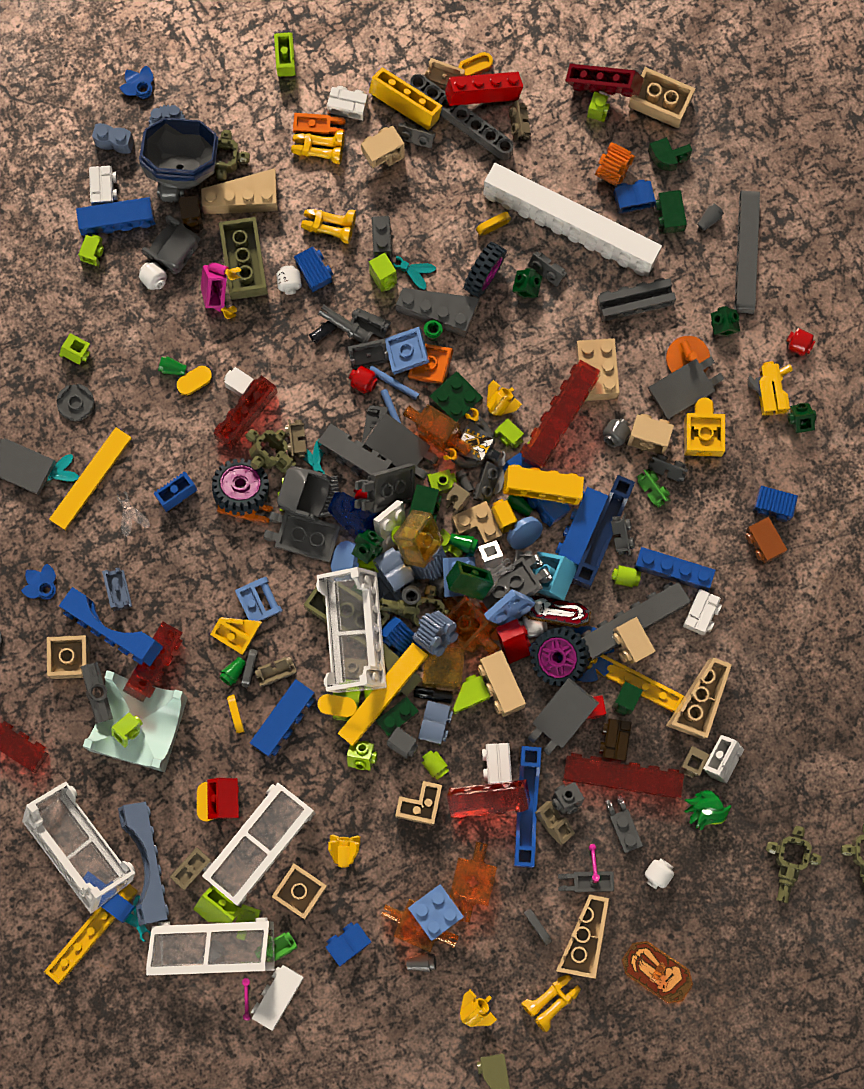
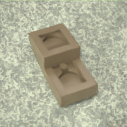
M552 801L545 802L535 812L544 828L560 845H563L575 834L567 818L561 817L558 811L555 810Z

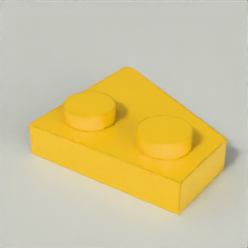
M221 617L210 635L243 655L262 622Z

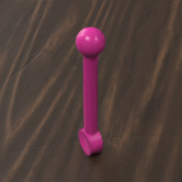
M591 844L589 846V850L591 851L592 855V865L594 874L592 876V881L594 883H598L600 881V876L597 874L595 850L597 847L595 844Z
M244 978L242 980L245 1000L243 1019L249 1021L251 1019L248 1000L250 980Z

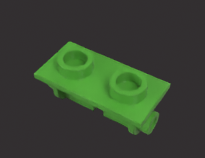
M645 469L643 470L646 473L645 475L641 473L637 476V482L645 492L650 488L652 489V492L647 496L654 506L657 505L660 508L665 504L663 500L671 501L669 491L665 486L661 487L658 482L659 477L653 470Z
M284 932L274 938V961L298 948L290 932ZM269 942L267 945L266 963H271ZM263 946L257 948V951L254 952L260 962Z

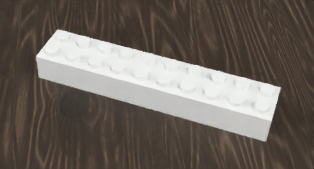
M494 163L484 181L483 195L492 202L497 201L508 210L513 209L524 218L529 217L535 220L536 224L547 226L558 235L563 234L574 243L579 242L590 251L595 250L601 253L602 257L613 259L624 268L629 267L640 276L645 275L648 277L658 259L662 245L497 163Z

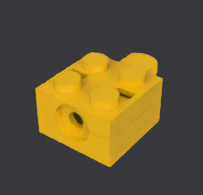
M704 397L697 401L695 413H687L684 418V456L722 457L725 452V414H714L713 401Z

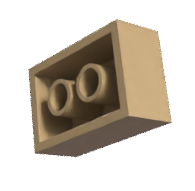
M645 67L641 74L644 79L640 95H632L628 107L675 128H679L696 88Z
M615 338L577 341L575 348L580 401L618 399L620 392Z
M502 650L480 659L478 672L483 679H486L487 690L490 696H493L495 699L493 705L497 714H501L504 718L524 709L526 702Z

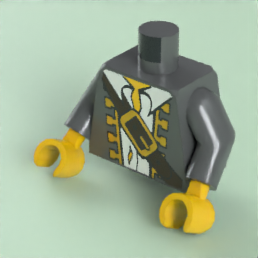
M470 408L473 411V416L471 417L466 413L465 417L473 420V422H469L455 449H446V451L450 452V457L444 455L443 458L445 460H452V462L462 468L483 466L487 458L497 463L501 452L493 449L495 445L494 434L488 424L479 416L478 410Z

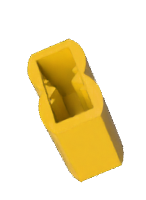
M501 499L494 502L491 508L492 514L501 533L505 534L510 529L513 530L515 528L514 525L518 520L508 500L504 501Z

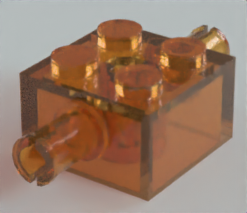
M429 404L426 405L421 413L410 405L405 409L403 416L415 422L419 438L427 443L428 441L433 443L438 451L442 453L445 451L450 454L446 449L455 448L465 456L470 452L472 445L460 439L462 437L460 425Z
M465 595L458 603L453 597H445L447 600L443 598L442 603L451 611L447 617L454 621L457 626L455 631L458 633L456 642L463 650L474 653L481 645L489 655L496 653L494 649L499 650V646L489 637L499 625L487 620L484 615L487 611L476 599Z
M481 842L475 843L472 859L458 858L449 895L450 898L461 900L460 912L463 916L466 913L465 922L467 923L471 922L470 919L474 905L488 907L497 870L496 866L485 864L484 859L488 844L483 843L482 850L480 851ZM472 877H475L476 881L479 882L474 888H471L470 883L467 882Z
M409 899L405 910L402 911L385 904L384 910L391 912V914L382 911L381 916L397 922L396 925L398 927L394 934L395 938L428 952H431L434 943L437 941L450 945L453 948L455 947L456 942L449 940V938L457 941L458 935L444 931L431 941L423 929L419 932L416 931L417 927L414 926V923L417 920L408 909L415 901Z

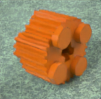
M611 142L607 149L608 153H603L598 162L601 166L598 167L595 175L612 185H618L625 179V174L629 166L632 165L635 156L632 155L631 151Z

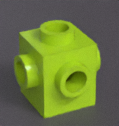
M358 741L354 747L350 744L347 753L348 767L371 771L372 764L376 763L378 752H375L374 743Z

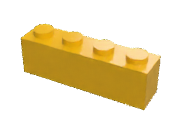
M383 67L372 77L369 93L428 131L439 120L443 105Z
M511 465L505 471L503 494L578 505L583 497L584 477L574 473L561 474L555 470L548 472L541 471L539 468L528 469L522 468L520 465Z

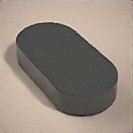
M250 649L242 679V687L249 688L251 686L258 658L257 650Z
M528 909L524 912L525 917L546 946L552 942L551 937L533 911Z

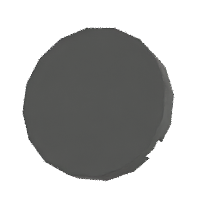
M81 384L68 385L57 396L58 411L69 421L78 422L85 420L94 410L95 400L93 394L87 387Z

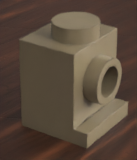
M691 746L680 768L684 770L683 774L690 778H694V776L699 777L710 754ZM690 761H695L696 767H691Z

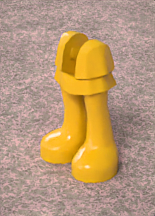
M344 130L336 131L334 137H321L311 135V133L294 134L292 140L304 145H292L291 152L299 156L326 158L332 160L334 164L340 165L343 155L342 150L344 149ZM312 145L332 147L334 149L314 148Z
M316 209L304 211L303 215L314 219V222L303 220L301 228L317 234L325 233L340 238L345 244L350 243L353 234L352 229L355 227L356 210H348L344 216ZM323 222L337 224L340 226H344V228H337L324 225Z
M569 974L557 978V981L552 983V986L536 1000L527 999L521 1003L524 1010L531 1017H534L556 995L559 997L547 1010L534 1019L536 1024L545 1033L551 1028L553 1017L564 1006L570 1004L572 999H576L581 990L577 984L566 994L562 991L561 988L566 986L572 979Z

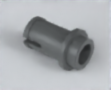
M462 469L455 473L456 480L459 481L463 489L469 493L475 490L468 475L469 471Z

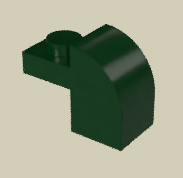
M666 137L650 143L648 152L653 163L659 169L675 171L678 162L683 163L690 158L692 148L688 144L672 150Z

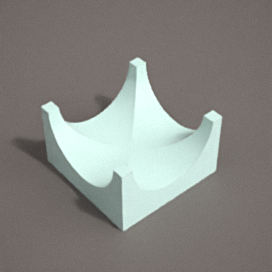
M107 670L104 677L105 687L107 688V698L113 719L95 724L90 736L85 739L83 747L94 753L165 772L188 697L182 691L153 687ZM130 712L133 716L139 717L143 725L140 726V732L133 740L129 739L128 746L124 748L112 736L111 727Z

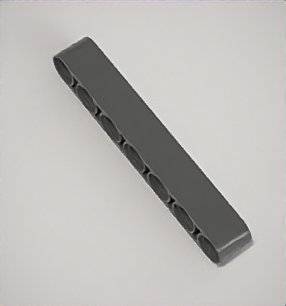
M415 74L411 77V86L428 97L430 94H435L436 97L432 98L443 106L449 105L445 91L421 74ZM418 83V84H421L422 86H421V87H415L414 85ZM455 105L448 109L442 106L440 115L501 160H509L512 157L514 144L511 139L466 106ZM459 115H463V116H465L466 118H465V119H459V118H457V117H458ZM473 126H479L480 129H479V130H474V129H472V127H473ZM489 136H492V137H494L495 139L492 140V141H489V140H487L486 138L489 137ZM502 147H507V148H509V150H508V151H502L501 148H502Z
M741 190L739 196L734 309L737 310V313L754 314L760 191Z

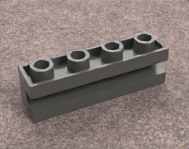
M659 278L652 283L642 282L637 284L636 287L629 288L625 286L615 292L604 291L600 293L596 302L602 322L674 305L676 297L675 293H672L671 279Z

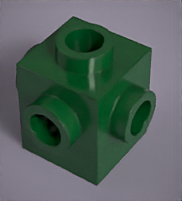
M532 268L518 270L512 292L524 299L538 297L543 276L536 273V270Z
M723 306L719 307L718 311L711 313V325L714 335L727 337L740 332L737 310Z
M798 403L797 405L790 406L788 423L793 426L795 432L814 431L817 416L816 411L812 410L809 403Z
M369 529L363 534L359 533L354 541L356 545L351 554L368 564L382 552L383 547L381 545L384 539Z

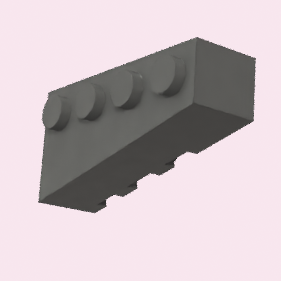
M402 288L396 303V312L425 323L436 320L441 323L443 330L466 338L478 309L480 298Z
M333 424L328 426L317 441L320 447L319 450L327 456L330 454L335 457L334 460L339 465L348 466L351 468L350 472L357 477L361 475L368 480V476L372 473L393 468V461L388 458L384 461L380 453L375 450L369 452L365 444L359 440L351 441L352 437Z

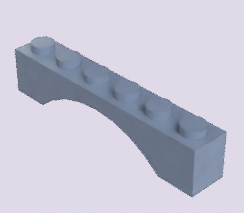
M146 802L123 805L118 808L121 828L135 842L144 865L143 889L136 904L139 926L168 920L169 909L164 902L165 888L160 880L162 872L156 858L158 850L153 842L154 829L153 826H150L149 820L151 817L150 808Z

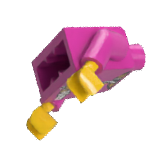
M210 263L202 267L201 291L205 308H213L220 313L223 312L226 319L235 317L236 314L234 313L237 312L235 306L232 305L226 308L224 304L227 276L230 280L241 278L236 274L241 271L239 267L229 269V267L218 263Z

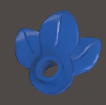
M144 66L140 74L132 70H126V83L120 86L121 91L127 96L136 95L142 99L148 98L153 91L151 83L154 77L151 69L148 66ZM141 89H147L145 92H141Z
M45 564L41 572L26 570L25 576L28 585L21 590L22 593L31 599L40 597L48 600L53 598L56 594V586L54 585L56 574L53 568ZM46 587L50 588L49 593H44Z

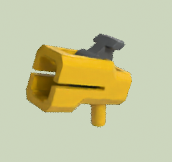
M773 361L765 362L759 369L760 377L753 379L752 376H749L747 385L757 391L762 415H773V411H775V414L787 413L790 410L788 394L782 389L781 381L784 375L793 371L792 366L789 364L779 370V364H774Z

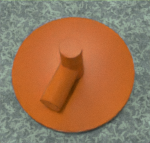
M682 336L670 344L666 353V363L670 372L673 373L695 359L699 363L710 357V352L706 344L699 338Z

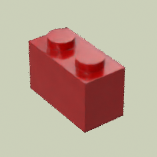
M515 619L496 627L501 649L509 664L530 655L528 647L531 644L524 624L520 625L518 620Z
M238 778L207 779L208 819L228 820L239 818Z

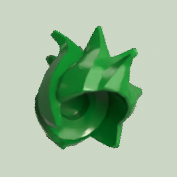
M710 790L696 793V797L693 799H685V802L691 804V806L684 812H694L690 816L691 820L689 823L693 824L697 821L695 828H699L700 831L708 824H722L727 819L731 809V805L724 808L719 795H715Z

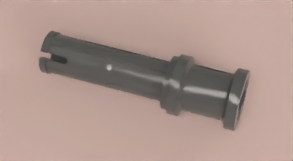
M323 304L322 310L318 312V315L347 332L349 338L353 337L360 343L368 342L373 332H367L359 326V323L353 324Z

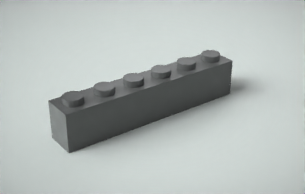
M668 583L662 587L663 591L660 593H651L646 597V601L642 603L638 601L632 604L629 611L624 613L622 610L613 616L614 619L610 622L605 620L598 624V629L592 632L587 630L582 633L581 639L584 638L586 641L584 643L585 646L588 645L589 647L587 652L590 653V658L588 660L591 662L620 645L617 644L613 637V629L637 617L643 629L646 630L686 607L691 601L680 583Z

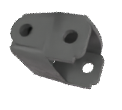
M167 215L165 220L169 225L156 237L150 249L142 248V253L152 262H156L161 267L176 274L183 269L197 250L201 239L181 222Z
M291 466L286 471L277 498V508L318 521L328 498L332 478L314 470Z

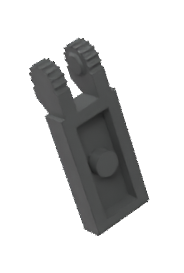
M619 795L617 796V802L621 812L615 814L610 800H606L605 803L624 853H627L643 845L630 812L626 809L622 796Z
M614 871L597 872L600 876L598 883L592 881L593 872L558 874V879L561 880L574 878V886L563 885L558 887V891L614 892Z

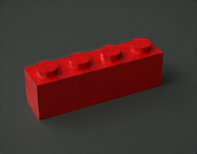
M519 72L449 77L445 94L449 106L519 100L523 83Z

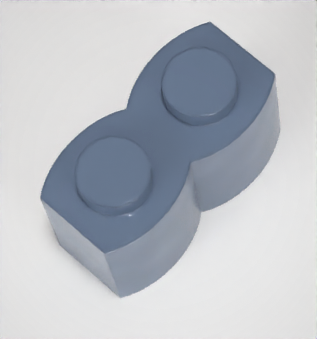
M102 123L95 124L92 137L97 147L105 150L114 149L122 154L131 153L134 139L129 130L125 128H112Z
M392 547L373 559V563L391 591L395 594L414 582L413 576L415 573L409 565L406 567L403 563L404 557L402 553Z
M427 701L418 737L419 740L441 745L442 741L446 742L449 731L445 730L446 723H451L453 711H450V706Z

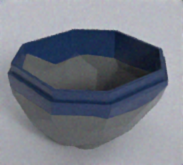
M163 118L147 127L143 132L139 156L140 165L149 179L162 184L164 187L179 189L195 188L214 173L218 137L215 132L200 120Z

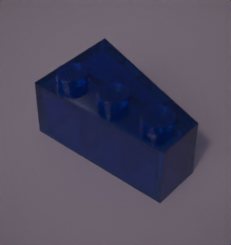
M337 492L334 494L327 509L329 513L351 533L354 539H356L359 533L363 534L368 529L375 532L373 519L381 514V512L361 510L362 507L357 509L355 508V500L357 499L344 492Z

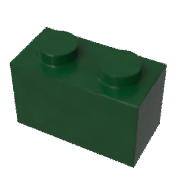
M681 190L659 193L655 203V210L659 211L660 216L658 217V227L662 228L663 234L685 231L687 222Z
M456 561L446 576L449 590L482 601L494 585L491 571L460 561Z
M625 681L612 705V708L615 709L614 712L624 717L625 715L629 716L633 712L643 690Z
M406 696L376 720V724L390 738L397 727H400V729L419 714V711Z

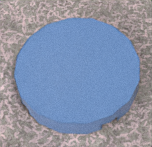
M531 516L519 520L515 523V528L509 530L507 541L512 548L517 550L532 545L542 533V523L539 519Z
M343 541L336 546L331 558L332 572L359 566L358 558L351 554L356 545L355 543ZM349 572V573H344V574H339V575H334V576L351 575V572Z

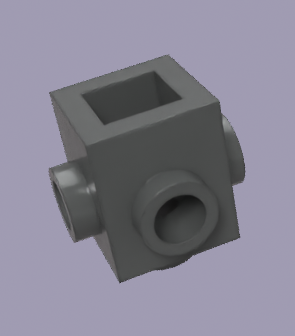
M573 782L567 786L561 785L555 789L552 805L555 810H559L561 815L566 813L572 814L579 809L578 807L582 806L585 798L577 784Z

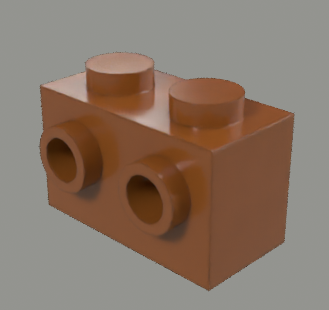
M769 517L747 528L746 538L750 544L753 543L757 558L760 561L762 560L764 564L785 554L787 551Z

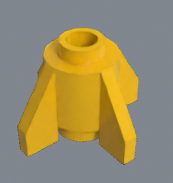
M492 380L487 392L488 411L494 416H502L517 411L522 404L516 398L512 401V393L515 389L510 388L508 390L502 387L498 390L500 385Z
M330 835L328 850L334 863L338 864V867L347 868L350 864L354 863V859L359 852L361 836L349 838Z
M469 989L463 995L460 1010L461 1021L470 1027L491 1026L497 1020L491 1012L487 1014L489 1011L487 1003L492 997L489 995L485 999H475L477 996Z

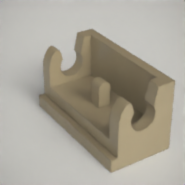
M454 482L446 498L448 501L446 509L453 504L455 509L453 515L462 512L469 503L470 493Z
M196 847L170 878L185 890L211 860Z

